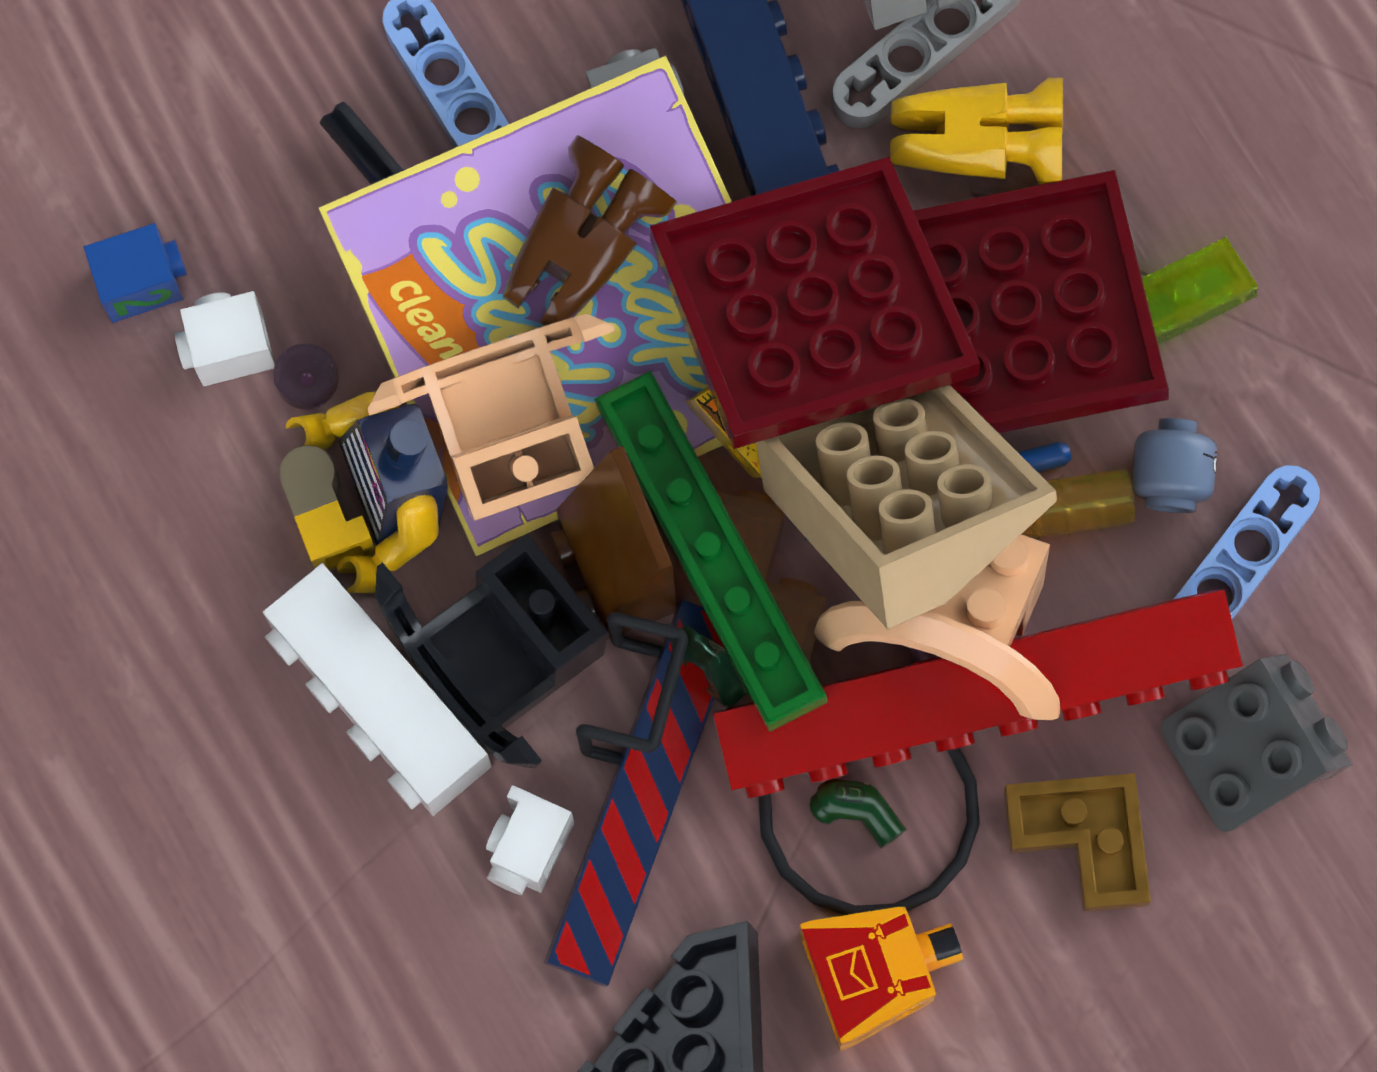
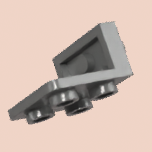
M1287 654L1258 659L1231 676L1229 682L1217 685L1165 718L1161 724L1163 737L1215 826L1221 831L1235 830L1307 785L1332 778L1352 766L1350 759L1345 753V750L1348 749V743L1343 731L1332 718L1323 716L1311 696L1315 689L1310 676L1301 664L1295 660L1290 661Z

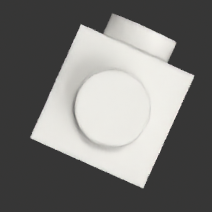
M254 291L232 297L228 293H213L197 299L192 307L180 309L185 331L174 333L179 357L184 370L194 367L203 387L276 368L263 312Z

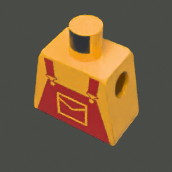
M894 907L811 920L801 923L799 926V936L839 1051L851 1048L932 1003L936 992L929 972L963 961L962 950L951 923L915 934L905 907Z

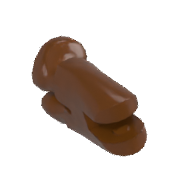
M576 135L568 147L569 158L575 168L574 181L567 194L555 188H552L513 264L503 295L505 300L519 309L529 294L536 290L540 283L539 279L544 272L562 282L564 285L559 292L553 295L550 305L540 321V324L544 326L576 316L608 282L637 245L625 233L638 219L643 216L655 218L667 216L677 203L673 197L635 170L629 169L604 214L599 217L594 215L592 208L603 192L616 180L624 168V164L610 153L579 135Z

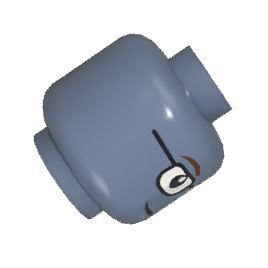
M1162 418L1159 419L1158 430L1145 431L1137 437L1134 445L1131 489L1136 495L1145 499V508L1169 513H1195L1196 504L1207 501L1213 495L1218 451L1217 444L1208 436L1197 433V422L1187 419Z

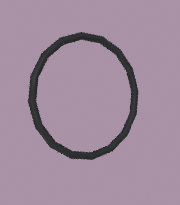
M961 749L948 750V753L964 783L967 823L955 858L929 887L896 903L853 905L819 893L790 868L773 833L771 794L758 797L760 835L779 875L812 904L843 915L894 907H905L909 911L937 898L967 864L980 825L977 780Z

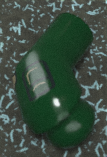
M843 779L828 780L821 783L817 788V792L810 798V811L816 820L824 824H831L834 820L838 819L860 820L881 849L907 830L878 789L867 782Z

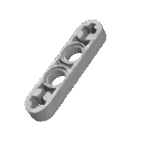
M928 0L926 2V13L904 20L843 70L836 78L832 90V106L838 120L849 127L857 129L867 128L876 124L891 112L892 101L913 94L1012 12L1021 0H982L981 11L984 14L980 12L974 0H960L940 8L936 0ZM953 8L960 10L966 15L969 25L963 32L949 35L937 28L934 23V17L944 9ZM900 46H910L920 52L923 57V64L913 72L904 73L897 71L891 66L888 56L894 49ZM873 67H877L883 81L871 91V106L866 107L861 102L850 106L848 104L849 89L853 87L860 93L868 89L875 83L876 70Z

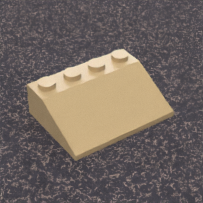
M950 385L756 443L764 491L887 629L946 604L1057 502L1056 490Z

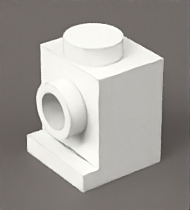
M512 785L507 799L514 812L511 817L504 814L499 817L486 846V850L494 853L490 860L492 868L487 879L497 886L518 895H522L526 887L542 893L575 824L573 815L569 810Z

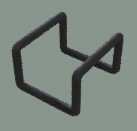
M611 612L607 616L610 640L615 647L658 658L662 648L660 645L624 637L621 626L675 639L648 740L588 724H580L576 728L580 751L584 756L618 765L622 753L593 746L591 739L647 753L653 752L659 747L685 655L688 636L683 629L621 612Z

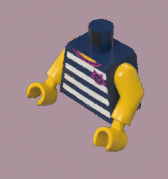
M367 392L333 406L327 410L326 414L315 413L291 417L285 425L286 429L304 428L306 441L303 446L310 445L325 450L332 446L335 436L340 437L338 443L377 545L374 556H345L338 563V573H357L355 583L346 590L348 593H375L376 573L379 564L383 562L390 571H396L436 540L448 488L446 475L420 407L417 404L403 407L396 406L369 415L367 409L376 392Z

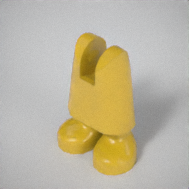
M1047 78L1033 91L1024 94L1008 95L1007 83L923 92L895 99L891 103L890 121L894 126L905 130L936 131V134H904L893 138L890 141V159L892 164L957 175L1006 179L1008 161L1031 167L1038 185L1062 181L1063 78ZM1009 124H1027L1033 126L1036 130L1008 132Z

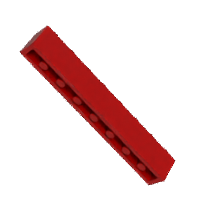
M1224 589L1201 592L1013 639L1010 646L1034 664L1052 684L1060 699V711L1062 710L1064 721L1102 713L1100 701L1125 695L1127 706L1166 697L1164 685L1189 680L1191 690L1229 682L1227 670L1243 666ZM934 657L823 684L821 686L827 696L828 703L771 732L768 731L754 702L713 711L731 790L745 787L747 798L764 796L785 790L783 778L806 772L809 774L811 783L847 775L849 773L846 763L872 757L874 767L903 762L912 759L909 747L935 741L937 752L972 745L975 743L973 732L995 726L999 727L1001 737L1039 728L1037 720L1021 716L1014 703L990 681L963 666L941 657Z

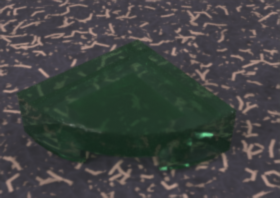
M685 625L682 629L687 633L688 643L682 663L686 666L692 662L701 668L710 684L705 690L722 705H727L731 708L747 693L726 650L688 625ZM670 638L672 642L671 646L673 648L675 639Z

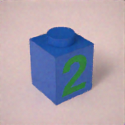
M155 223L83 246L101 304L112 323L183 300L177 278L186 276L187 271L176 240L164 242Z

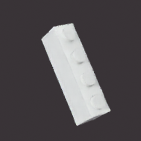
M323 563L263 611L266 620L273 629L264 636L265 639L288 666L299 659L311 673L313 678L305 685L329 714L339 706L354 725L346 733L366 758L371 762L380 754L394 770L395 774L387 779V781L411 810L419 803H422L429 813L434 816L492 767L485 750Z

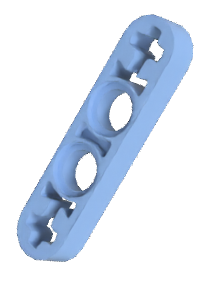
M390 0L383 11L382 21L388 42L454 148L509 125L435 5L430 0ZM410 13L415 20L420 19L424 37L429 43L419 49L418 41L411 30L407 27L402 28L400 18L405 14ZM438 59L451 60L459 67L456 79L444 86L434 85L425 78L427 66ZM471 107L484 110L490 117L487 128L475 135L462 133L455 126L458 114Z
M1290 465L1277 468L1269 474L1174 599L1197 594V587L1200 583L1208 579H1219L1225 582L1232 592V603L1229 606V610L1233 620L1313 514L1320 500V488L1314 476L1308 470ZM1291 484L1298 486L1301 489L1298 501L1304 507L1302 508L1296 504L1290 505L1276 525L1271 519L1267 518L1280 496V493L1274 487L1277 486L1282 490H1286ZM1259 509L1262 515L1253 513V511ZM1278 527L1287 529L1288 532L1283 534ZM1245 530H1256L1262 533L1270 545L1269 555L1257 562L1243 559L1235 549V537Z

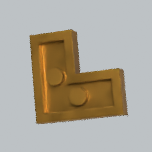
M1135 773L1005 785L1004 797L1011 853L1076 847L1083 912L1149 906L1151 897Z

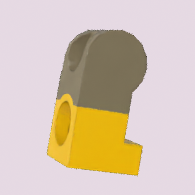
M310 445L300 446L288 452L280 465V481L314 568L323 563L331 571L337 568L338 563L345 556H369L375 554V546L363 515L346 521L337 499L340 490L339 475L328 453L319 447Z

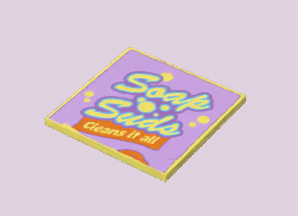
M666 56L319 207V212L395 378L444 359L544 326L540 324V321L550 305L551 298L564 285L562 282L544 272L539 279L540 283L536 290L529 294L519 309L505 300L503 295L513 264L552 188H555L567 194L574 181L575 168L569 158L568 147L576 135L587 139L624 164V168L616 180L603 192L592 208L594 215L599 217L604 214L629 169L640 173L677 201L669 215L661 218L643 216L629 228L625 234L635 241L637 245L608 282L576 315L586 313L613 324L615 332L551 351L571 413L578 419L593 466L595 468L611 450L618 448L596 407L594 399L649 371H652L697 457L723 446L686 403V400L707 388L708 384L651 244L650 225L732 201ZM428 393L406 402L407 405L417 404L421 409L447 478V495L475 557L558 520L556 509L578 485L474 521L467 509Z

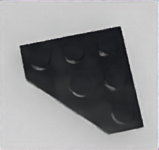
M748 921L687 935L671 955L676 963L653 991L645 987L612 1028L617 1033V1036L597 1061L592 1064L586 1060L577 1072H764L758 932Z

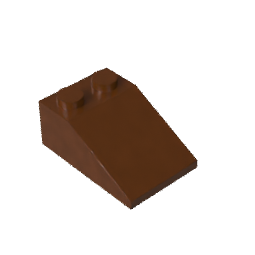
M621 446L611 450L556 509L560 530L551 533L554 546L564 569L576 566L584 587L575 590V593L608 632L607 640L610 639L607 616L611 612H621L656 621L674 614L676 611L673 565L625 448ZM621 626L622 634L633 630L631 628Z

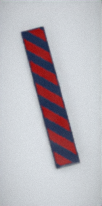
M684 599L678 603L670 625L683 629L687 633L688 643L661 743L655 751L650 753L624 747L544 964L603 987L608 986L730 658L704 608ZM666 637L631 728L629 734L631 736L648 740L675 639Z

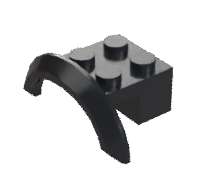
M528 534L477 570L475 588L424 626H421L412 611L401 584L383 562L377 566L376 602L395 637L443 703L479 744L499 761L533 769L539 766L542 762L541 758L524 737H516L505 728L604 655L608 632Z

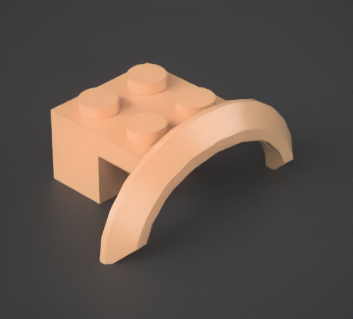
M585 313L416 369L381 383L367 409L368 413L372 415L428 393L467 509L474 521L577 486L591 473L594 466L578 419L571 413L551 351L615 332L614 325Z
M1020 535L946 604L887 629L863 601H848L832 606L822 613L817 621L814 634L827 648L841 651L851 644L877 641L903 645L928 652L963 666L990 681L1014 703L1021 716L1035 720H1054L1059 718L1060 699L1052 684L1034 664L1010 647L1015 635L1022 637L1043 588L1050 548L1048 543Z

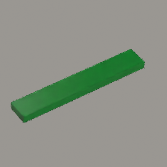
M652 371L595 398L596 407L617 447L624 446L650 509L768 731L771 732L828 703L822 686Z

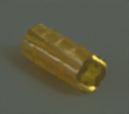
M1127 469L1104 472L1093 470L1090 474L1068 477L1062 474L1060 478L1047 479L1046 481L1056 490L1057 502L1021 535L1039 540L1041 537L1060 534L1070 536L1074 532L1095 529L1101 532L1104 528L1133 524L1135 521V503Z

